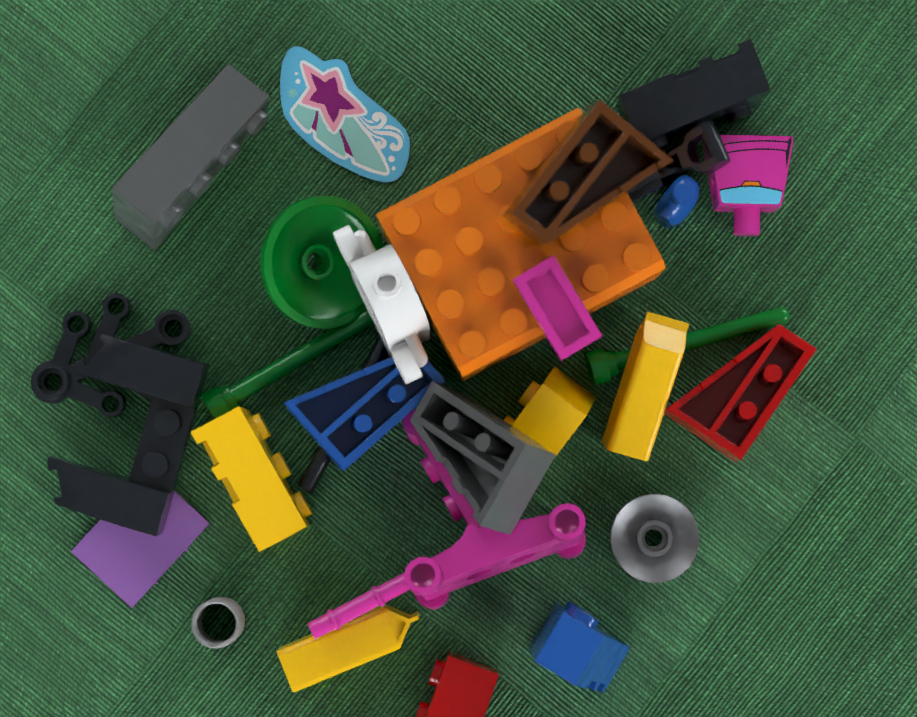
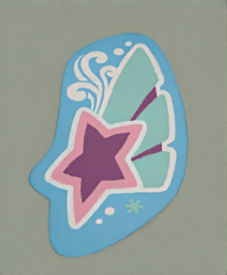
M294 46L290 48L282 62L280 96L284 116L295 132L325 157L360 176L383 183L395 181L402 176L408 163L410 152V138L405 128L358 88L353 82L347 64L343 60L332 59L323 61L303 47Z

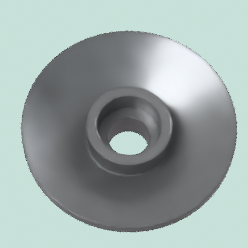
M647 494L629 501L618 512L611 527L610 544L616 561L626 573L644 582L662 583L677 578L690 567L698 551L699 531L693 515L681 502L662 494ZM651 529L657 530L661 536L660 542L656 546H649L645 541V535Z

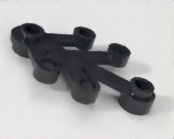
M114 293L104 300L103 317L87 357L83 359L87 364L104 346L99 337L102 334L115 337L121 320L126 319L131 314V302L122 294ZM121 299L125 305L124 310L119 315H113L110 310L111 303ZM167 310L157 317L154 328L131 337L127 341L152 348L163 343L169 346H180L190 338L192 325L189 318L177 310ZM70 312L63 320L64 332L53 359L38 365L32 374V391L39 400L45 403L58 404L68 398H72L98 408L100 413L106 417H119L126 409V400L122 394L115 391L99 392L77 382L88 376L72 372L77 362L71 364L79 338H84L90 333L92 322L89 316L82 312ZM76 317H81L84 320V328L80 332L74 333L70 327L71 321ZM173 321H179L182 325V332L176 337L169 336L167 332L168 325ZM58 374L61 378V386L57 390L52 391L48 387V379L51 375ZM139 392L144 398L152 399L151 395ZM115 396L119 401V407L116 411L110 413L105 409V401L108 397Z

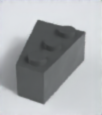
M432 381L412 415L411 423L435 459L443 463L453 478L452 485L459 494L464 495L474 510L473 517L479 526L511 535L556 455L465 394Z

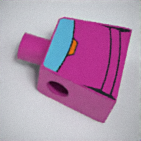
M720 135L731 161L712 174L707 173L713 210L717 212H734L735 236H759L760 212H775L782 205L793 147V136ZM703 143V152L706 161L710 159V157Z

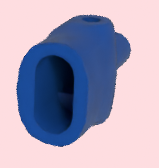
M688 175L679 176L665 191L656 205L654 217L657 223L667 228H673L681 224L690 214L698 200V183Z

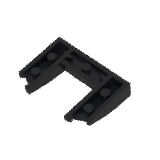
M102 334L99 339L104 346L88 364L83 359H79L74 365L72 372L152 396L130 478L49 456L47 461L48 470L57 469L62 494L61 497L54 498V501L57 505L142 533L158 536L163 533L210 364Z

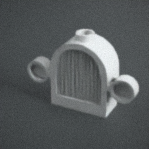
M349 225L332 232L337 246L350 269L352 280L390 358H393L403 381L407 385L423 377L420 368L427 364L428 356L422 343L430 339L429 322L417 292L396 251L391 244L376 251L369 235L365 231L358 230L353 233Z

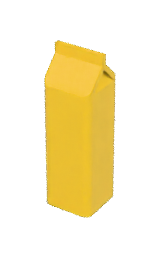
M649 311L646 312L645 318L636 332L601 443L607 450L639 460L649 461L685 351L689 323Z
M385 604L383 607L378 606L340 626L341 629H334L317 639L310 634L279 647L277 655L293 693L400 649L410 624L419 620V612L408 614Z

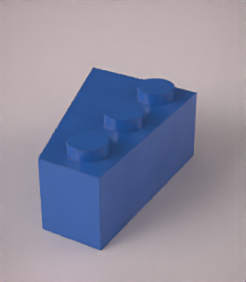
M391 357L282 404L340 470L344 471L419 405L432 381L443 384L446 380L427 361V364L420 368L423 377L406 385Z

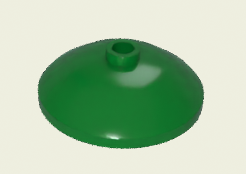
M313 196L301 199L284 209L276 217L266 233L260 258V269L264 287L276 308L287 318L300 325L318 329L340 327L355 320L367 310L332 232L349 225L353 233L358 230L365 231L369 235L376 251L383 248V243L379 231L370 217L352 202L334 196ZM310 254H313L315 265L310 269L307 266V258Z

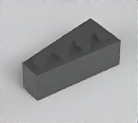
M228 64L112 188L115 219L155 251L198 197L207 190L224 166H228L236 158L241 150L242 143L250 134L255 136L269 119L267 114L269 95Z

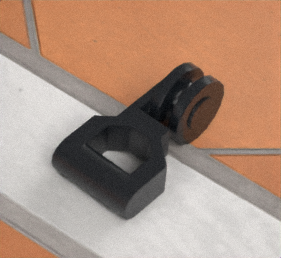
M714 121L704 122L686 133L684 143L667 154L674 161L657 171L663 187L671 185L679 176L685 175L684 170L695 169L701 173L712 174L727 165L731 160ZM703 140L710 159L703 163H700L696 154L698 142Z

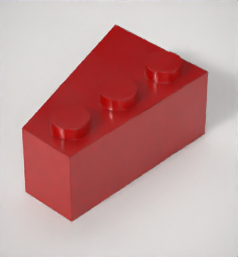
M778 324L669 406L664 414L736 463L742 460L817 349Z
M448 651L445 661L436 659L428 684L434 686L435 689L429 703L420 702L415 717H484L499 676L498 670Z

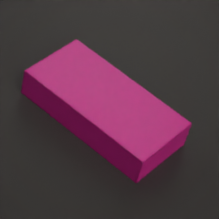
M554 255L513 279L514 285L560 361L602 337V334Z

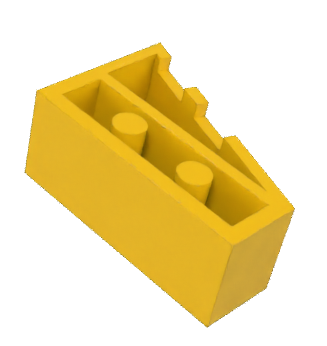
M554 366L541 385L533 380L518 400L524 408L514 420L507 415L504 421L557 456L587 416L596 396Z
M238 406L190 432L197 444L203 443L214 464L211 466L217 480L221 479L233 501L232 506L259 552L310 526L306 518L312 514L310 506L301 491L293 493L286 478L291 476L292 473L282 454L278 452L273 455L265 440L271 436V433L260 413L252 416L250 410Z

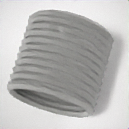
M215 597L202 603L195 610L191 619L192 631L195 638L202 645L209 648H223L234 642L241 635L245 626V615L241 606L235 600L228 597ZM210 604L224 605L233 612L236 619V628L229 639L215 640L205 633L202 627V615Z

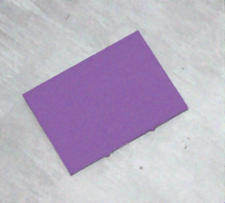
M174 491L165 527L160 535L153 536L99 520L71 552L124 602L133 608L154 584L158 583V579L184 551H188L191 543L210 523Z

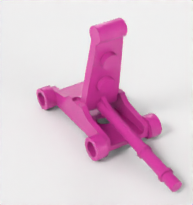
M412 410L403 418V427L408 439L413 444L420 445L425 453L426 458L422 459L420 463L431 482L434 484L440 480L449 494L442 498L453 520L456 522L463 518L467 527L462 537L450 548L432 558H415L407 565L404 573L377 587L374 585L371 587L372 590L334 610H327L326 614L307 623L314 638L317 639L334 629H341L340 626L378 606L383 607L385 602L408 590L414 593L417 601L424 608L430 610L439 609L449 600L450 592L554 553L565 559L576 558L581 555L586 545L584 532L586 527L585 515L576 505L566 503L555 507L548 515L519 519L511 535L479 526L473 517L474 510L464 495L459 494L452 485L453 478L443 463L435 459L411 423L410 419L415 410Z

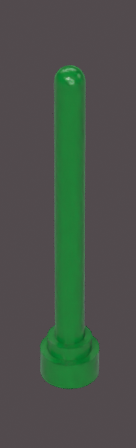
M779 307L689 332L686 334L684 352L772 328L778 324L783 325L790 318L789 311L786 308ZM603 348L585 352V363L593 386L611 382L612 376L619 375L618 370L625 369L631 349L613 353L612 350L604 351Z
M366 310L355 320L340 327L329 329L232 387L228 388L225 385L219 389L217 386H214L202 393L201 396L212 416L216 419L238 407L239 402L374 323Z

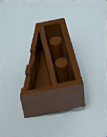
M598 100L584 110L502 216L537 245L547 244L674 160L603 101Z

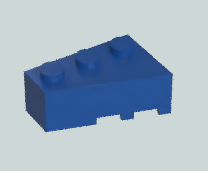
M568 601L565 607L556 602L554 603L528 648L535 662L573 685L604 693L630 647L597 628L596 626L599 621L592 614Z

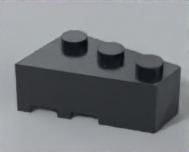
M749 39L738 44L739 50L735 54L716 61L713 60L712 56L698 61L699 67L677 75L670 73L623 93L619 96L616 105L620 116L660 150H663L672 145V138L688 133L704 122L713 120L715 123L727 118L728 123L733 124L753 115L752 109L758 105L770 90L752 40Z

